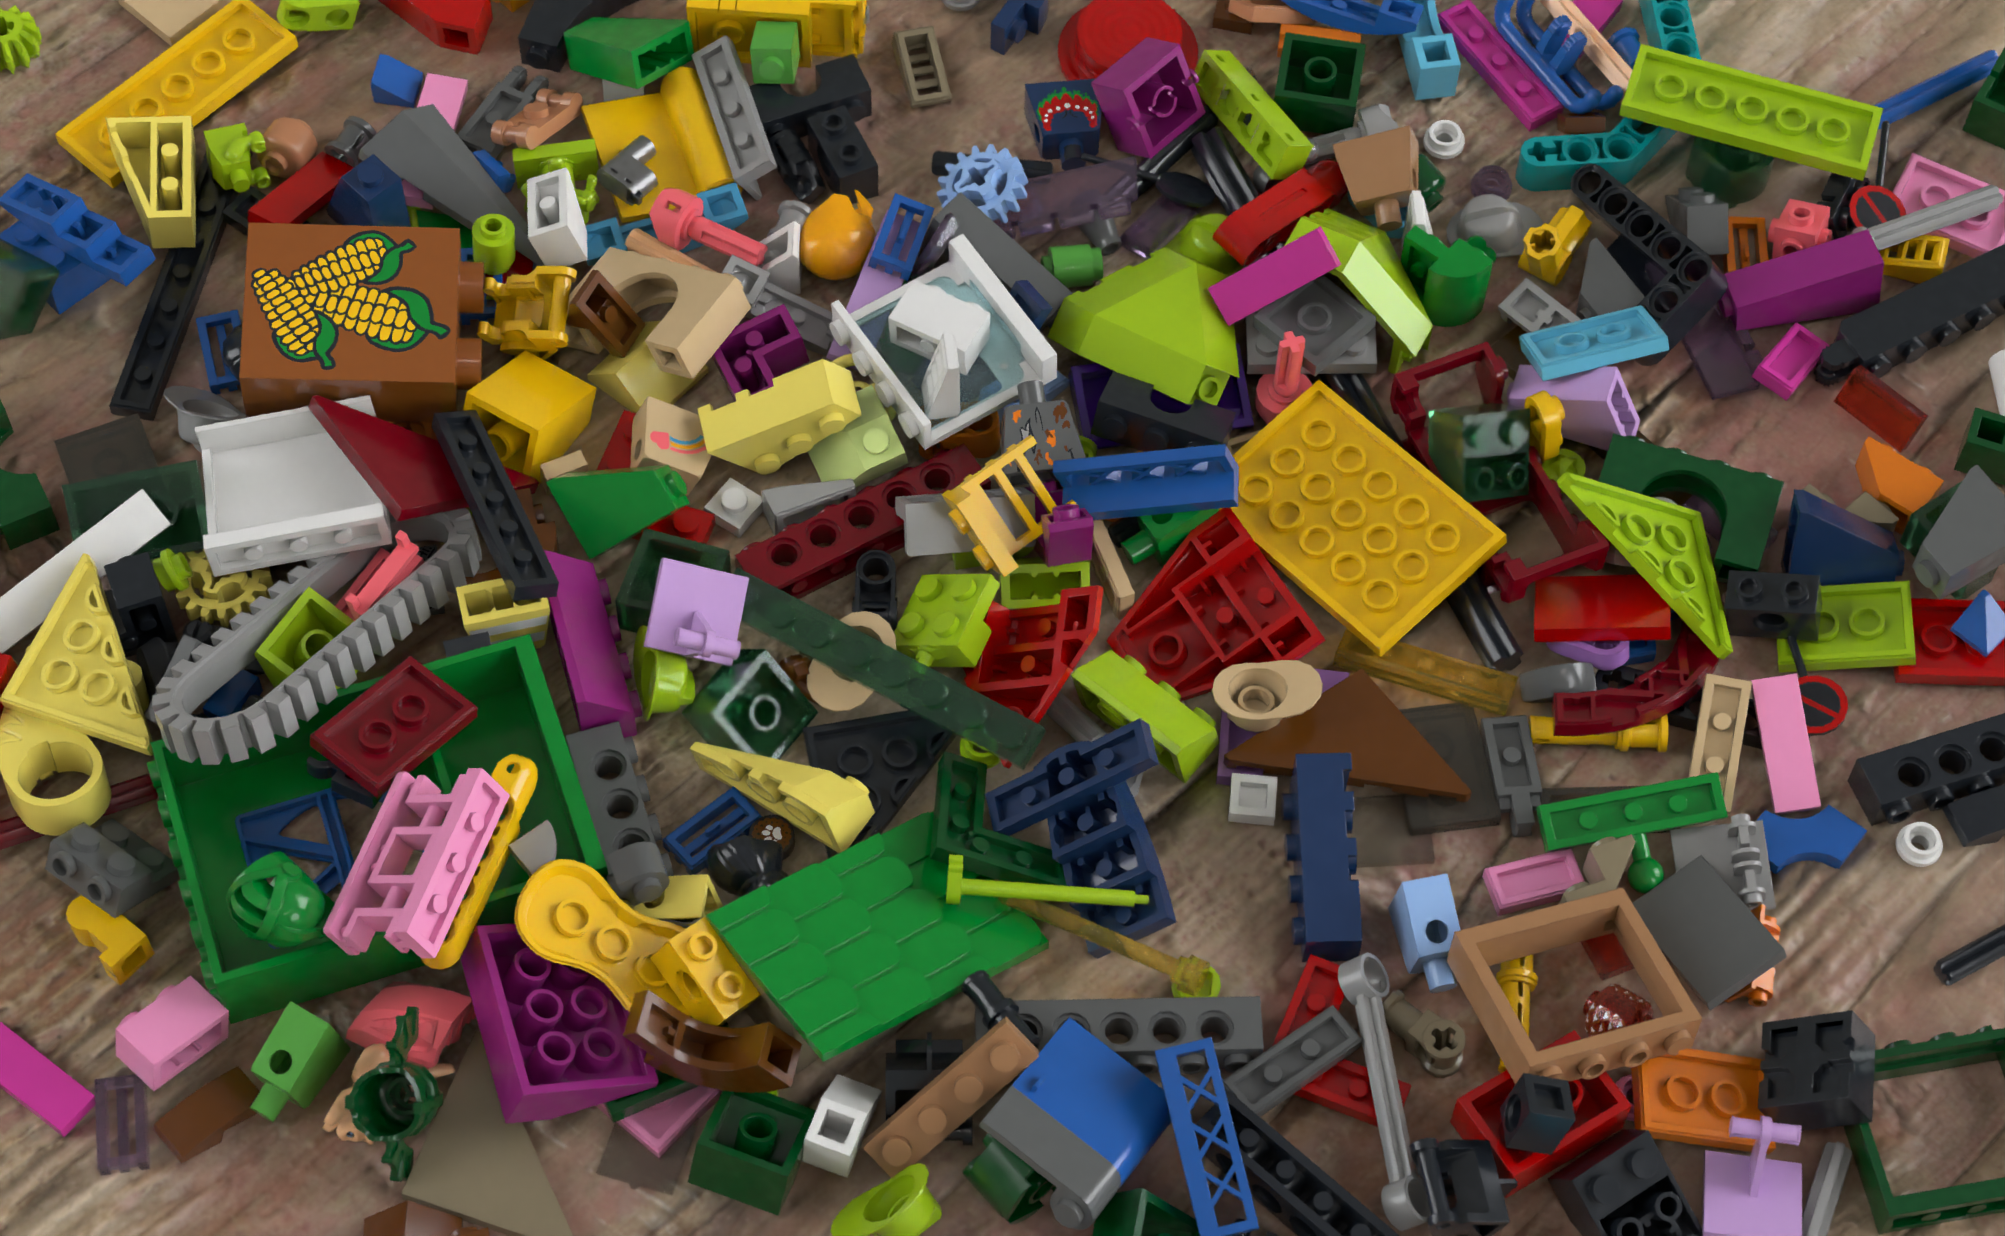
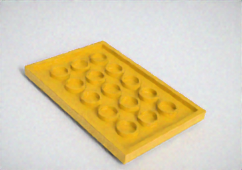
M1317 380L1232 455L1239 466L1238 507L1230 508L1250 534L1262 554L1379 657L1385 654L1507 543L1506 534L1321 380Z

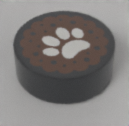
M765 815L757 819L750 827L748 836L778 842L783 848V860L793 852L795 847L794 829L792 824L784 817Z

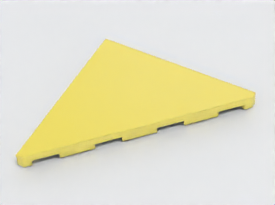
M83 553L3 691L0 702L5 708L153 756L151 734L96 564L90 555Z

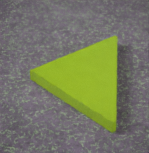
M1565 472L1557 480L1561 490L1717 658L1724 660L1733 652L1701 512Z

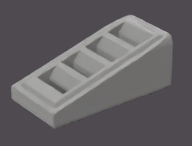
M853 479L765 489L762 490L763 512L775 536L787 525L801 523L816 516L826 506L838 505L856 496V487Z

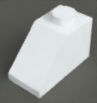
M567 168L527 179L528 239L544 265L571 266L588 260L587 229Z

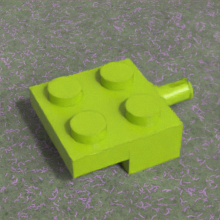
M926 574L921 576L894 631L896 636L895 655L906 667H910L907 672V677L916 683H924L930 667H976L992 633V630L983 621L1000 586L992 574Z

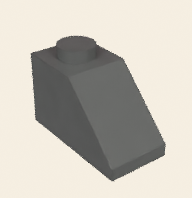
M1598 238L1593 239L1589 243L1576 316L1583 320L1636 307L1645 296Z

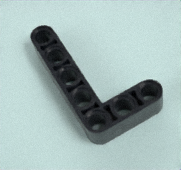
M1597 164L1584 165L1572 176L1571 190L1595 217L1666 275L1637 305L1643 306L1668 336L1669 350L1635 358L1634 360L1642 366L1657 364L1722 298L1728 286L1727 277L1706 252Z

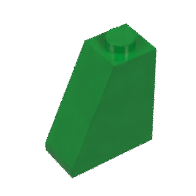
M592 17L563 32L570 70L634 89H639L693 60L694 48L690 23L684 19Z
M669 465L571 472L546 482L589 559L608 552L690 504L685 495L687 494V487L684 480L676 471H672Z

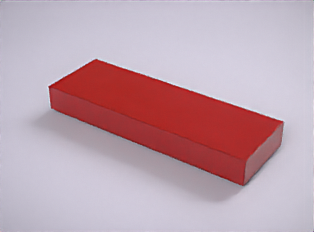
M322 151L248 210V222L302 224L331 200L340 177L354 167Z

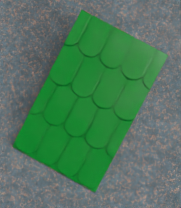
M934 811L922 813L882 835L877 833L819 864H811L768 887L763 885L706 915L708 922L734 954L738 964L761 994L745 1009L746 1013L756 1025L771 1022L802 1043L795 1071L797 1074L819 1058L824 1062L963 992L961 990L963 988L962 984L971 974L979 970H985L989 974V978L1049 948V940L1042 934L1038 925L1019 908L1012 898L961 894L960 905L946 904L948 865L930 859ZM963 869L962 878L995 880Z

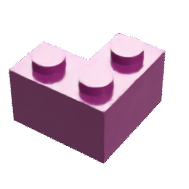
M785 304L736 326L712 355L734 401H736L735 393L748 389L750 394L753 395L773 387V378L810 361L802 336Z

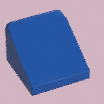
M380 54L371 79L374 102L414 108L423 80V72L388 55Z

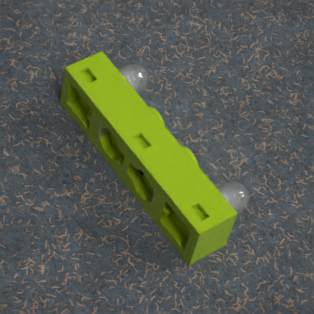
M1228 50L1203 51L1195 69L1199 77V81L1195 84L1199 96L1272 180H1284L1302 169L1305 163L1314 162L1318 158L1320 148L1317 142L1304 136L1259 85L1256 74L1252 69L1244 67Z

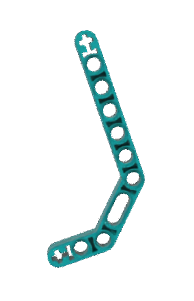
M1639 0L1649 46L1701 60L1687 0ZM1625 117L1609 133L1529 138L1521 147L1515 178L1522 188L1529 191L1571 190L1570 183L1574 173L1584 165L1597 164L1625 185L1630 182L1677 131L1658 126L1652 133L1641 134L1636 132V130L1644 122Z

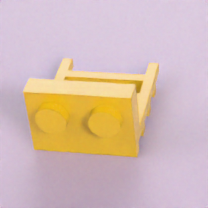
M1029 435L1016 445L1012 444L1006 448L1008 451L997 459H991L985 463L986 466L980 471L965 477L963 483L950 491L948 489L941 494L952 510L948 513L949 518L962 535L968 534L975 545L972 552L978 562L986 571L992 568L1003 577L1019 567L1012 555L1043 534L1042 521L1038 524L1036 523L1002 471V468L1014 460L1047 512L1051 514L1052 508L1057 506L1023 454L1037 444L1032 435ZM990 476L994 477L1028 529L1027 532L1017 539L1014 538L980 486V483ZM1072 499L1066 504H1076V502Z

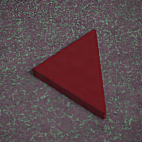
M312 396L308 406L310 411L397 522L469 507L437 440L322 396ZM503 466L515 491L530 488L531 494H535L539 485L536 478Z

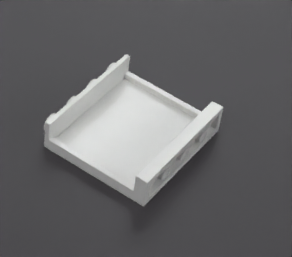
M370 395L335 401L377 417ZM308 406L195 427V433L202 450L208 535H203V546L214 577L392 544L389 510L320 424Z

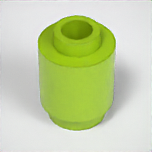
M500 214L483 215L472 226L474 262H484V273L488 275L503 274L509 270L515 261V227L509 218Z

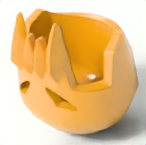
M855 190L859 203L857 204L858 208L854 210L848 196L832 194L828 200L808 215L801 228L800 261L817 277L843 281L855 277L862 271L877 234L871 221L874 209L858 190Z

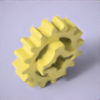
M203 541L201 542L202 552L199 554L191 550L186 552L193 575L188 578L189 588L183 591L175 589L180 609H186L188 618L191 621L201 617L202 623L205 621L212 624L214 620H219L221 627L228 628L229 620L241 611L251 613L249 605L259 596L270 599L268 588L273 586V580L269 567L249 570L252 578L247 576L246 571L214 577L204 551ZM195 588H199L200 594L204 595L203 599L194 592Z

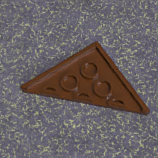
M1362 668L1323 692L1316 704L1303 714L1282 718L1273 728L1259 732L1224 754L1223 763L1228 768L1236 769L1238 765L1264 769V773L1292 777L1296 754L1351 753L1352 770L1349 772L1347 782L1349 786L1364 788L1365 784L1393 788L1392 792L1428 797L1429 794L1454 797L1457 802L1464 803L1470 800L1472 793L1470 788Z

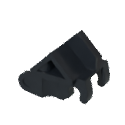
M927 1032V1039L896 1040V1053H886V1120L963 1054V1039H932V1032ZM973 1114L943 1141H963V1146H973Z
M1423 1138L1409 1145L1418 1175L1423 1181L1431 1214L1427 1218V1223L1432 1236H1493L1510 1223L1504 1196L1516 1188L1518 1183L1516 1179H1499L1489 1140L1448 1139L1439 1142L1436 1138ZM1456 1194V1207L1450 1209L1447 1196Z

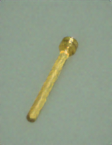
M998 897L1001 903L1171 976L1170 982L1177 984V990L1193 997L1198 995L1208 975L1210 962L1191 955L1189 958L1181 955L1177 959L1043 900Z

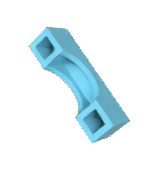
M1408 0L1424 5L1415 32L1397 34L1415 100L1455 96L1461 64L1452 33L1443 34L1437 16L1435 0Z

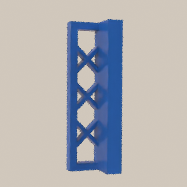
M1226 444L1053 461V474L1063 487L1062 505L1073 499L1079 505V509L1085 508L1089 512L1093 520L1238 507L1239 466Z
M1212 1037L1155 1050L1156 1062L1199 1236H1234L1258 1230L1259 1224ZM1205 1051L1209 1070L1198 1086L1181 1076L1177 1058ZM1211 1079L1216 1096L1204 1090ZM1184 1086L1195 1092L1189 1103L1187 1102ZM1200 1096L1219 1107L1221 1117L1211 1133L1192 1122L1190 1112ZM1222 1126L1224 1127L1227 1143L1216 1137ZM1195 1133L1207 1139L1201 1150H1199ZM1212 1143L1231 1155L1233 1165L1223 1181L1204 1170L1202 1159ZM1234 1174L1236 1175L1239 1191L1228 1185ZM1207 1180L1219 1187L1212 1199ZM1224 1191L1242 1201L1247 1220L1218 1227L1214 1207Z

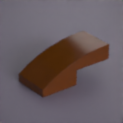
M237 1066L181 1101L154 1124L153 1130L175 1157L183 1163L221 1143L225 1130L256 1115L257 1113L250 1109L249 1106L259 1090Z

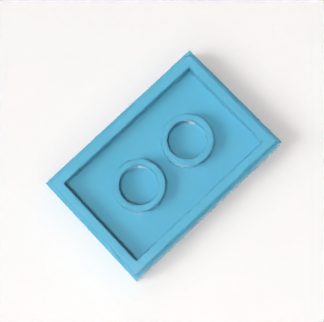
M1641 305L1519 336L1521 351L1542 381L1669 350L1668 336Z

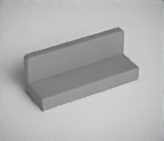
M1024 487L1014 488L1035 520V494ZM1001 489L984 490L1015 539L1028 531ZM943 493L895 497L896 515L904 520L905 553L907 555L923 556L972 552V549L975 547L968 534L962 535L949 518L948 513L952 510L941 494ZM1036 539L1027 544L1025 547L1035 546Z

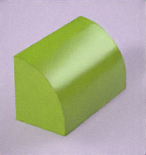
M1040 557L1013 558L1019 567L1005 577L999 574L1000 602L1002 606L1008 609L1060 604L1061 589L1090 586L1089 560L1047 567Z

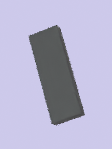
M1332 1005L1224 1079L1225 1092L1229 1090L1261 1117L1362 1046L1363 1040Z

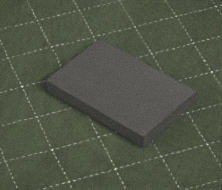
M1702 855L1633 902L1634 907L1667 961L1710 1011L1787 957L1784 948Z

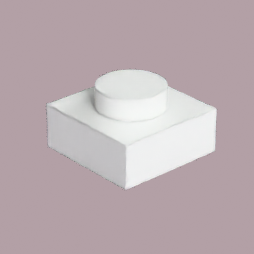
M730 477L704 506V511L715 514L716 524L740 538L763 512L762 497Z
M1232 773L1228 822L1273 826L1278 777Z

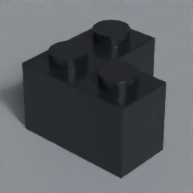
M149 553L125 556L114 563L104 565L111 590L105 591V595L125 657L136 655L137 649L154 637H160L164 642L178 641Z

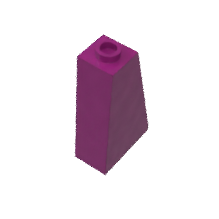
M1867 229L1724 274L1727 277L1728 286L1725 294L1718 301V306L1723 317L1730 316L1736 331L1859 313L1880 303L1884 262Z

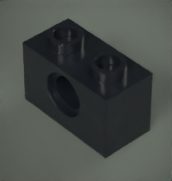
M843 105L808 117V150L832 194L848 196L852 205L858 203L855 190H858L866 199L878 196V164L846 106Z
M1729 570L1724 611L1730 636L1786 639L1788 636H1793L1796 640L1818 641L1822 609L1820 575Z

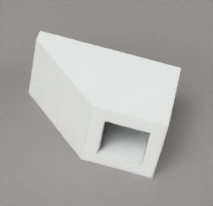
M837 1074L822 1096L805 1136L802 1161L848 1178L881 1097L882 1090Z

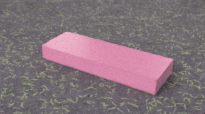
M1797 673L1751 680L1752 696L1774 814L1781 815L1820 809L1821 801Z

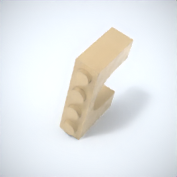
M609 247L570 293L568 304L569 310L570 302L592 270H599L636 313L656 304L674 303L669 312L645 339V342L661 371L693 379L751 309V305L743 292L741 282L729 273L722 274L705 270L695 265H684L665 258L659 259L642 255L635 251H625ZM566 323L565 333L569 336L568 347L594 354H599L604 346L589 329L572 327Z

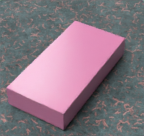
M1571 848L1486 868L1482 875L1498 916L1559 901L1569 887L1585 882Z

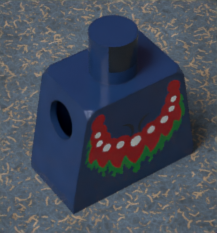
M1095 79L1025 84L1024 112L1040 157L1045 160L1060 159L1061 167L1066 172L1074 173L1084 169L1086 162L1081 159L1083 153L1094 156L1099 154L1101 107L1091 85V82Z

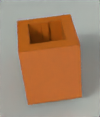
M1870 436L1864 441L1855 464L1863 493L1866 491L1877 501L1885 503L1892 513L1899 518L1894 531L1909 538L1934 505L1944 480L1934 475L1928 468L1915 464L1898 454L1891 446L1881 444Z

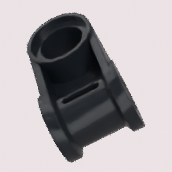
M870 550L862 554L857 560L852 612L868 611L878 614L890 624L894 632L898 621L895 561L885 551ZM876 574L885 577L878 581L868 579L869 576Z

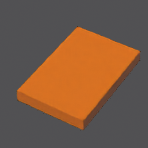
M1687 1048L1680 1050L1678 1055H1662L1648 1059L1639 1066L1632 1067L1635 1130H1648L1653 1139L1752 1152L1756 1139L1729 1137V1123L1731 1116L1760 1120L1761 1116H1765L1758 1109L1759 1082L1764 1080V1073L1760 1070V1061L1765 1059ZM1770 1142L1766 1154H1770L1776 1149V1142Z

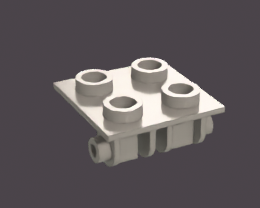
M1736 814L1731 817L1732 823L1670 830L1676 872L1702 855L1749 910L1761 904L1766 906L1765 910L1776 909L1763 820L1750 821L1749 814Z

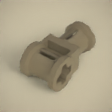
M1394 991L1383 1003L1387 1028L1406 1042L1405 1050L1420 1060L1422 1067L1428 1074L1434 1077L1446 1078L1458 1072L1462 1065V1052L1466 1042L1463 1029L1451 1020L1440 1018L1429 1009L1422 1013L1405 1000V994L1402 991Z

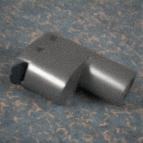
M638 136L597 171V178L601 185L629 205L637 204L639 206L642 203V198L658 184L656 175L644 165L656 154L654 144L647 137Z

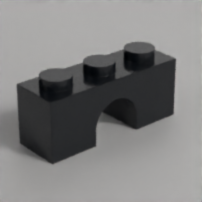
M854 54L815 65L816 91L808 96L790 95L783 90L780 84L757 83L749 86L767 139L769 140L778 132L787 129L797 131L800 138L807 136L808 117L843 105L846 106L854 122L871 116V88Z
M1113 371L1098 401L1091 429L1092 435L1143 452L1218 444L1228 445L1236 412L1195 399L1188 411L1168 413L1158 409L1151 402L1153 384Z

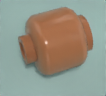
M282 117L274 120L262 134L266 150L262 153H256L258 161L266 168L269 174L278 178L288 179L315 157L318 145L312 129L304 121Z

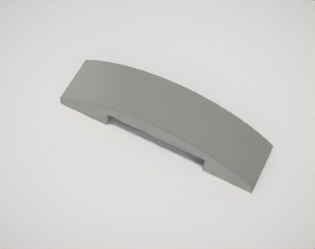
M732 255L722 274L729 273L741 282L743 292L751 305V309L745 317L752 319L785 304L802 336L805 348L827 356L834 339L829 327V323L833 322L832 312L768 282L770 272Z

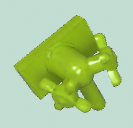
M595 138L539 145L532 150L523 148L512 149L518 189L521 188V192L526 197L524 211L528 213L527 179L566 167L570 173L586 225L589 221V212L594 210L596 204L600 201V197L595 191L597 171L599 170ZM587 180L586 189H577L575 181Z

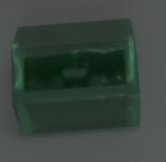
M1489 403L1429 410L1428 454L1447 486L1467 502L1529 495L1530 408Z

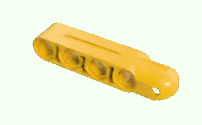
M510 754L500 760L491 777L510 795L501 814L506 817L497 822L483 855H486V858L479 862L465 892L467 898L461 901L446 934L448 938L443 941L436 958H421L425 965L433 969L449 968L461 957L510 855L508 845L516 841L519 836V821L535 790L538 779V769L530 758ZM514 764L511 773H509L507 767Z

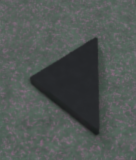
M973 699L802 728L809 766L829 770L843 779H846L847 776H852L863 783L869 790L868 796L875 813L849 848L877 833L882 834L944 751H946L975 713ZM825 845L827 859L838 854V852Z

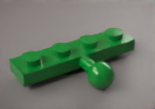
M1718 772L1536 807L1545 853L1594 844L1605 837L1612 836L1618 839L1632 834L1635 845L1631 853L1633 862L1628 868L1627 879L1630 886L1642 894H1646L1662 883L1665 877L1661 864L1651 858L1646 834L1724 820L1728 817Z

